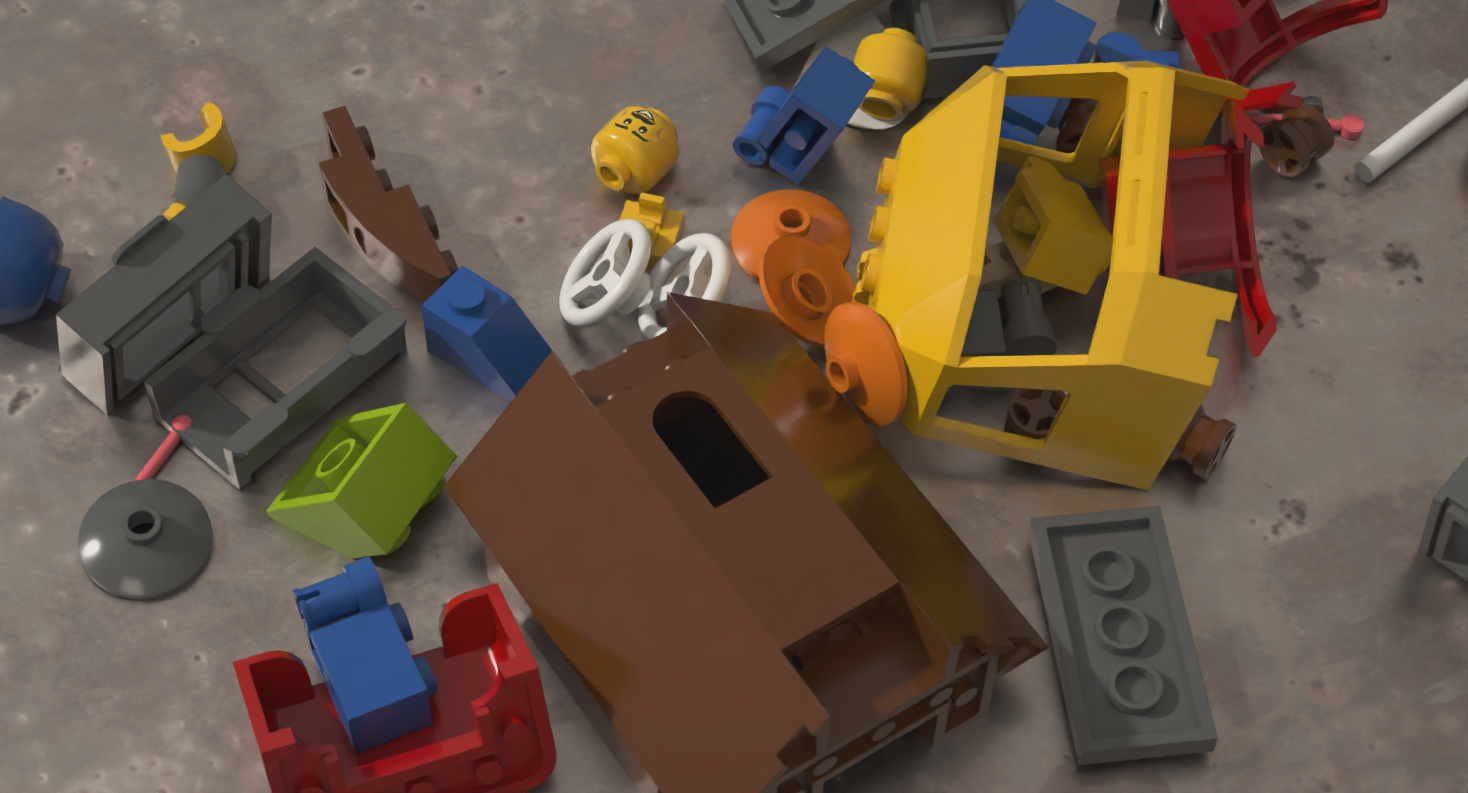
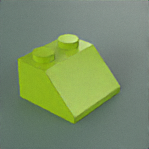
M407 403L337 417L267 509L266 513L274 521L351 559L388 555L397 550L406 541L411 532L409 523L419 509L431 502L442 491L446 483V479L443 476L458 456Z

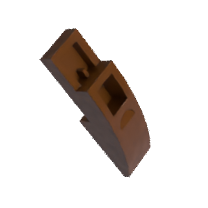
M346 106L322 112L328 151L332 158L319 162L326 204L347 239L369 265L394 287L423 305L458 270L451 251L448 249L440 252L436 240H439V231L429 205L419 207L409 185L393 189L385 168L375 171L371 161L375 160L376 157L370 135L364 125L355 128Z

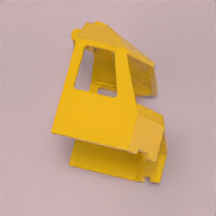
M1150 61L1005 68L984 65L903 135L895 158L884 157L880 167L876 193L885 195L884 206L876 205L868 235V241L878 243L877 248L863 251L861 254L856 277L859 278V282H857L852 301L863 303L878 313L896 338L903 355L908 378L907 403L899 419L912 435L1143 490L1150 489L1212 387L1219 362L1217 356L1207 354L1217 319L1230 322L1238 295L1159 275L1169 150L1202 146L1227 97L1244 101L1250 90L1249 88L1237 85V83ZM1005 96L1098 100L1074 153L1067 154L1000 137ZM1028 156L1039 157L1055 166L1062 177L1088 183V188L1095 189L1096 186H1101L1099 158L1121 156L1110 273L1089 353L1086 355L961 357L982 277L996 161L1022 167ZM952 385L1062 390L1068 392L1050 428L1042 439H1033L936 415L948 387Z

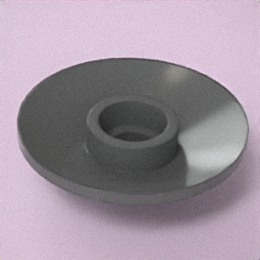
M158 479L130 481L107 491L93 503L85 514L78 535L80 558L90 578L109 593L134 600L163 597L186 586L202 570L212 547L211 523L202 503L195 495L182 486ZM139 524H154L153 528L145 534H136L131 531L132 528Z

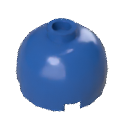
M3 196L0 199V325L21 323L34 317L44 305L46 299L58 304L72 270L61 265L64 243L55 225L45 215L33 208Z

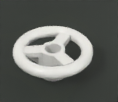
M622 219L613 222L595 234L577 254L566 273L559 297L561 314L569 324L575 327L593 326L608 318L615 311L620 315L629 314L643 302L651 286V277L645 272L651 253V237L648 229L642 222L635 219ZM630 238H632L633 242L631 256L628 246ZM605 251L603 257L595 264L591 272L587 274L594 262ZM583 299H600L590 307L583 309L578 307V303Z
M710 233L690 235L673 245L656 263L649 274L651 277L649 292L638 306L639 327L648 340L667 331V327H661L656 319V310L667 307V292L729 304L730 292L727 286L731 274V257L728 247L718 236ZM693 255L685 270L678 274L672 283L665 285L672 272L685 259Z

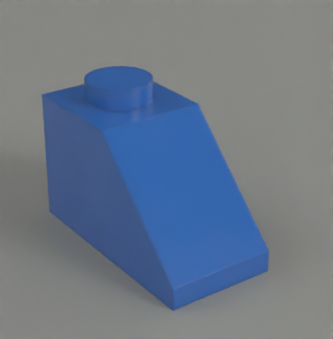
M463 265L422 305L427 350L508 403L514 399L551 351H553L511 295Z

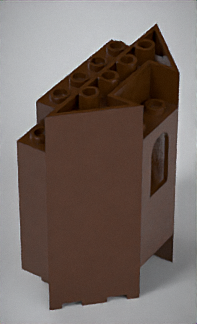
M667 292V331L646 342L639 341L631 344L614 359L592 370H583L571 376L555 353L551 351L444 485L484 542L489 580L492 584L498 583L515 617L640 793H823L824 782L916 727L922 731L934 746L986 715L989 711L994 681L1050 648L843 396L834 389L829 379L773 312ZM718 412L770 479L714 508L663 441Z

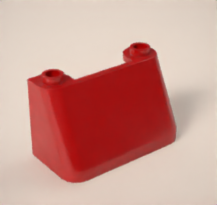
M498 583L467 591L452 598L443 607L439 616V634L442 646L412 655L413 659L422 655L426 657L437 684L438 694L429 697L433 724L356 755L325 683L312 686L309 673L302 659L291 652L276 650L234 661L235 673L271 793H522L541 785L552 774L556 765L557 752L539 668Z

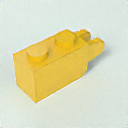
M1028 156L1015 177V182L1008 192L1001 209L995 215L993 222L1022 275L1087 295L1097 275L1102 274L1109 266L1113 238L1080 184L1064 179L1061 173H1058L1059 170L1051 165V163L1039 157Z

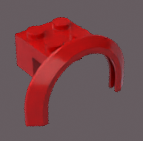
M1167 0L1170 11L1175 16L1203 75L1231 81L1244 87L1264 67L1295 47L1343 27L1381 19L1387 13L1388 0H1321L1281 19L1272 0ZM1294 81L1250 89L1244 101L1233 99L1249 116L1266 115L1296 109L1304 103L1301 96L1290 94L1297 87Z
M1232 99L1226 100L1223 106L1221 144L1169 150L1159 275L1178 280V275L1231 269L1234 292L1238 294L1236 303L1242 331L1252 356L1259 357L1277 331L1276 317L1269 306L1260 271L1251 196L1252 142L1257 147L1264 146V137L1256 122ZM1121 156L1099 158L1104 225L1112 238Z

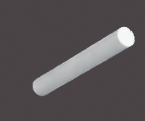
M1468 78L1358 161L1354 166L1356 175L1362 181L1370 183L1468 108Z

